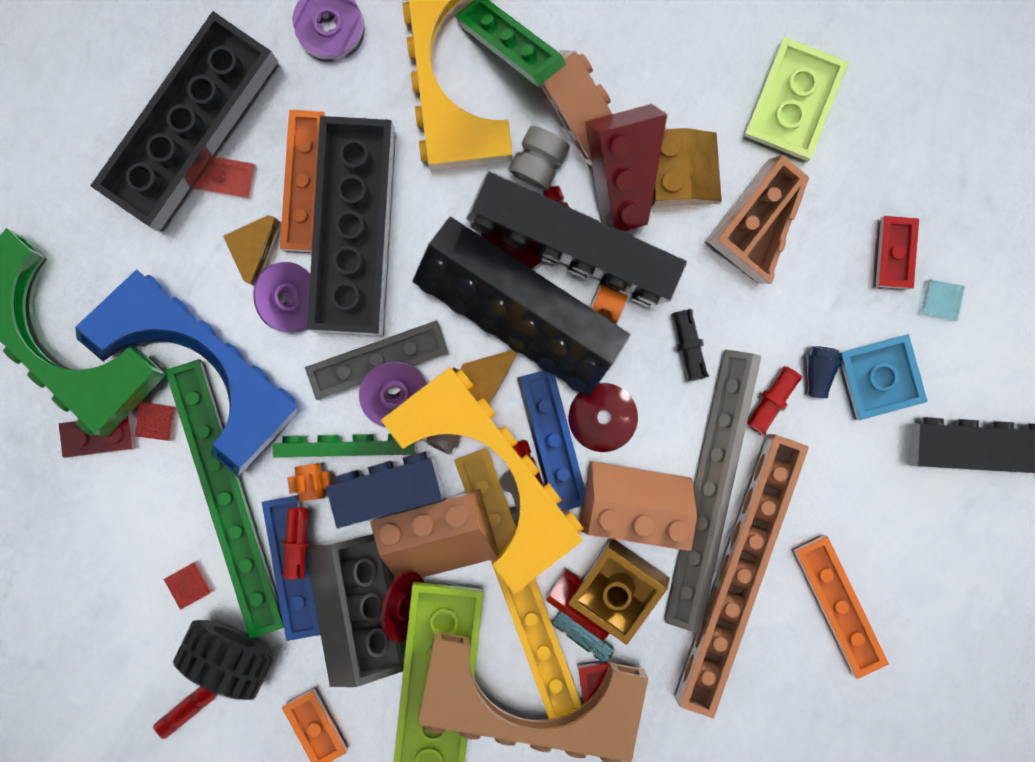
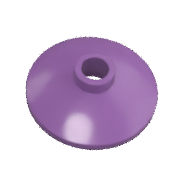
M292 262L275 263L261 272L254 286L253 300L256 311L265 324L281 332H294L307 326L310 273L302 266ZM279 292L285 297L283 304H280L278 300Z
M383 363L371 369L363 378L359 388V403L364 414L372 422L385 427L381 420L428 383L418 369L407 363ZM392 386L400 388L397 394L387 392L388 388Z

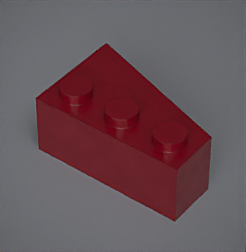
M653 104L585 121L600 219L603 223L622 232L648 225L668 115Z

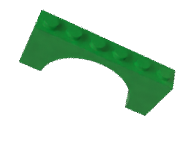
M6 228L0 234V342L5 346L3 352L17 364L22 363L30 370L27 376L39 387L44 388L46 386L54 394L51 397L52 401L66 412L70 410L78 418L76 424L81 430L90 436L95 434L108 437L166 374L142 351L128 347L115 359L90 369H65L47 358L34 342L26 319L28 288L34 273L45 257L22 235Z

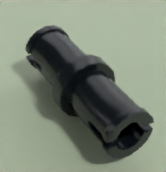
M693 309L672 313L671 318H673L679 343L676 345L677 352H681L687 382L708 378L709 374L707 373L701 349L704 346L703 339L698 337Z

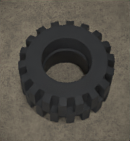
M194 620L180 645L173 664L184 677L206 690L231 699L253 700L260 690L274 660V656L266 646L254 638L250 639L249 635L213 621Z

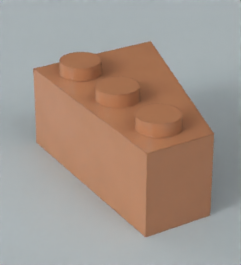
M561 50L559 53L562 54L566 65L541 84V87L547 95L545 101L550 108L554 107L564 124L563 128L585 162L592 166L585 121L611 115L612 112L607 105L611 100L601 84L596 86L591 78L590 73L593 72V68L583 53L578 55L576 51Z
M783 155L769 158L706 241L758 284H772L780 253L784 251L787 233L792 220H795L810 177Z

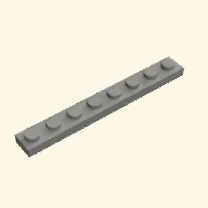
M725 349L694 488L697 520L692 550H681L665 620L667 624L691 632L701 633L762 357L753 353Z

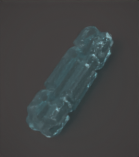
M560 610L554 616L552 625L560 632L565 631L567 637L587 652L592 651L593 656L599 661L606 663L612 657L615 649L607 641H601Z

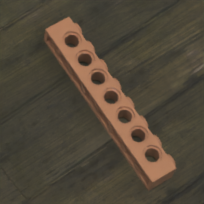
M776 434L767 435L707 605L701 633L698 632L675 696L678 705L682 708L713 719L715 717L809 449L807 445Z

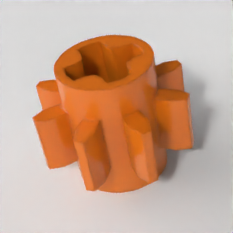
M321 463L294 467L295 476L287 477L289 494L298 493L299 502L326 498L325 486L332 484L330 471L322 472Z

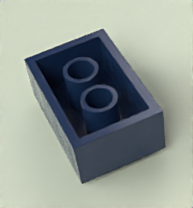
M425 451L404 457V464L393 467L392 461L368 467L369 474L359 476L358 470L334 476V483L325 487L336 529L443 500L446 494L436 457L427 458Z

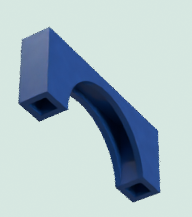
M136 269L75 327L76 338L103 362L111 355L128 346L151 341L182 345L204 357L219 373L226 387L229 399L228 421L218 439L213 443L211 455L238 477L294 418L298 408L294 404L295 399L282 388L278 390L269 383V378L262 369L255 365L251 367L242 360V354L235 346L230 343L224 344L215 336V331L208 323L203 320L198 322L189 314L187 306L176 297L171 299L162 291L163 288L154 277L151 275L144 276Z

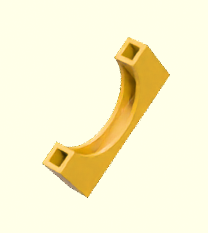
M409 0V2L402 3L405 24L412 25L413 37H407L409 59L416 58L417 71L411 72L413 93L420 92L421 106H415L417 127H424L425 140L419 141L421 162L428 161L430 171L513 160L509 121L485 119L464 111L445 95L433 74L431 56L436 33L445 17L465 0Z
M449 367L381 421L402 449L429 436L456 434L475 439L487 445L504 460L511 470L518 487L520 515L511 541L505 550L492 562V566L515 594L584 541L579 534L584 528L572 512L565 516L557 504L562 499L549 483L544 487L535 477L540 471L529 456L525 455L521 458L514 450L513 446L518 442L506 426L500 430L491 420L496 415L484 398H481L479 401L474 398L469 391L474 385L462 369L455 373Z

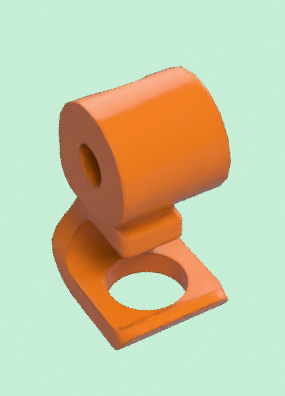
M601 284L597 288L589 307L617 324L628 295Z

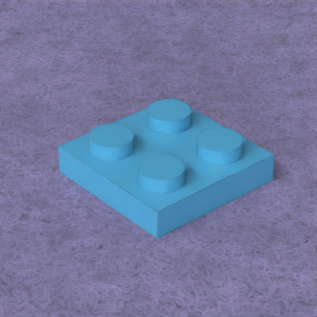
M909 334L839 353L857 420L928 402Z

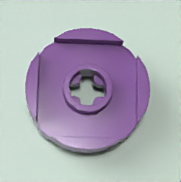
M299 0L292 17L295 35L302 47L309 54L321 59L340 60L344 58L347 53L357 46L364 28L363 16L355 0ZM330 15L335 16L334 22L337 25L335 29H329L328 32L322 31L323 26L319 23L320 19H328Z

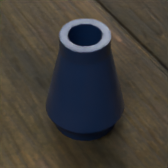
M811 346L810 354H806L807 395L828 398L831 385L842 360L838 358V349Z

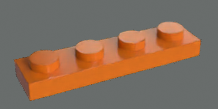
M289 109L280 249L282 251L312 252L320 116H326L325 112Z
M824 535L794 549L793 551L853 676L858 680L889 665L828 536Z

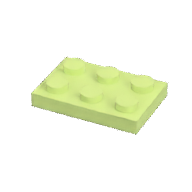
M784 36L744 136L805 161H810L849 62Z

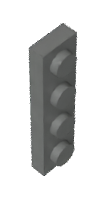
M436 320L304 368L315 399L321 400L360 386L366 374L380 364L403 362L414 367L447 355L449 351L439 323Z

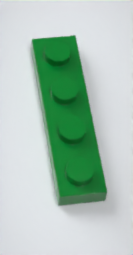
M473 0L455 15L458 24L537 87L566 65L561 53L489 0Z
M352 434L353 441L339 442V435H317V442H304L303 435L282 436V443H272L273 458L417 454V442L402 449L392 434H388V441H374V434Z

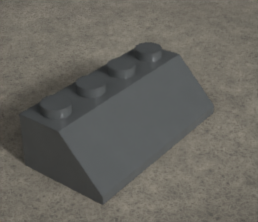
M373 533L332 540L307 547L306 556L330 687H358L403 672L406 642L405 640L401 642L389 640L385 636L381 624L382 601L389 586L394 581V575L379 556Z

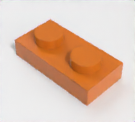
M315 688L282 706V710L310 762H331L347 753L348 749Z

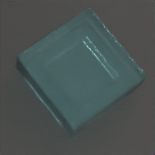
M931 279L927 280L921 315L951 321L959 320L965 286Z

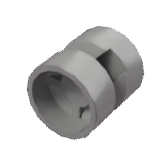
M532 125L521 142L524 148L523 152H516L508 172L535 188L548 191L557 174L554 166L562 164L570 149V145L557 135Z

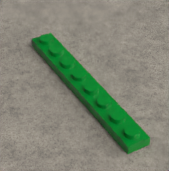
M197 359L166 369V376L249 638L252 639L282 629L284 626L281 609L239 477L211 455L212 445L224 429L202 360Z

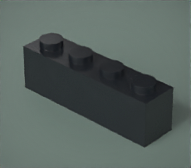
M922 417V424H910L908 465L1035 473V423H1027V430L1014 429L1015 422L992 421V428L979 427V420L957 419V426L944 425V418Z

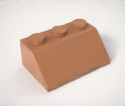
M590 461L580 517V524L584 528L581 532L603 538L686 551L692 550L697 520L692 478Z
M480 489L370 521L379 556L395 578L405 571L416 572L423 578L496 559L499 556Z

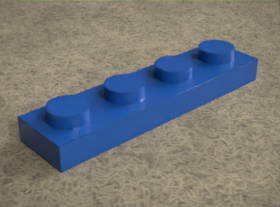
M540 371L517 378L545 486L549 483L562 499L557 504L562 512L581 507L583 505L585 487L555 375L546 371Z
M298 495L262 502L286 641L320 635L307 556L305 558L304 579H298V576L297 580L282 577L284 546L281 545V541L285 540L287 510L291 507H300Z

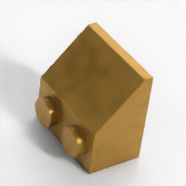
M690 128L665 129L652 207L721 203L717 133Z
M611 539L586 574L568 604L627 645L667 591L670 578L617 540Z

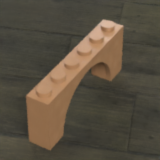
M438 631L434 632L418 716V725H423L427 731L444 733L445 730L460 732L459 734L462 737L468 739H480L481 736L495 738L497 743L507 746H514L516 742L530 744L532 749L541 752H550L552 748L564 750L567 755L575 758H585L586 755L600 757L604 762H632L649 679L644 669L609 663L601 685L594 695L582 706L566 715L553 719H525L500 709L481 691L470 667V637Z

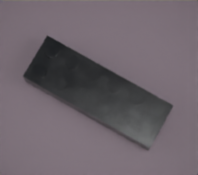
M212 11L90 186L150 228L160 232L278 63L272 51Z
M320 116L307 330L383 336L395 127L392 120Z
M488 171L483 178L466 216V220L472 222L470 227L486 235L495 232L505 236L503 242L520 250L527 246L537 251L535 255L537 258L550 264L560 261L569 265L568 272L587 279V276H593L601 280L599 285L602 284L617 291L629 292L633 294L631 297L632 301L646 307H650L651 304L657 306L660 303L671 301L688 262L491 171Z
M451 216L429 242L412 280L423 292L435 296L447 304L455 313L467 317L484 332L496 336L508 344L513 351L528 357L537 363L542 370L552 373L566 382L571 389L581 392L587 397L591 395L613 365L631 336L630 333Z

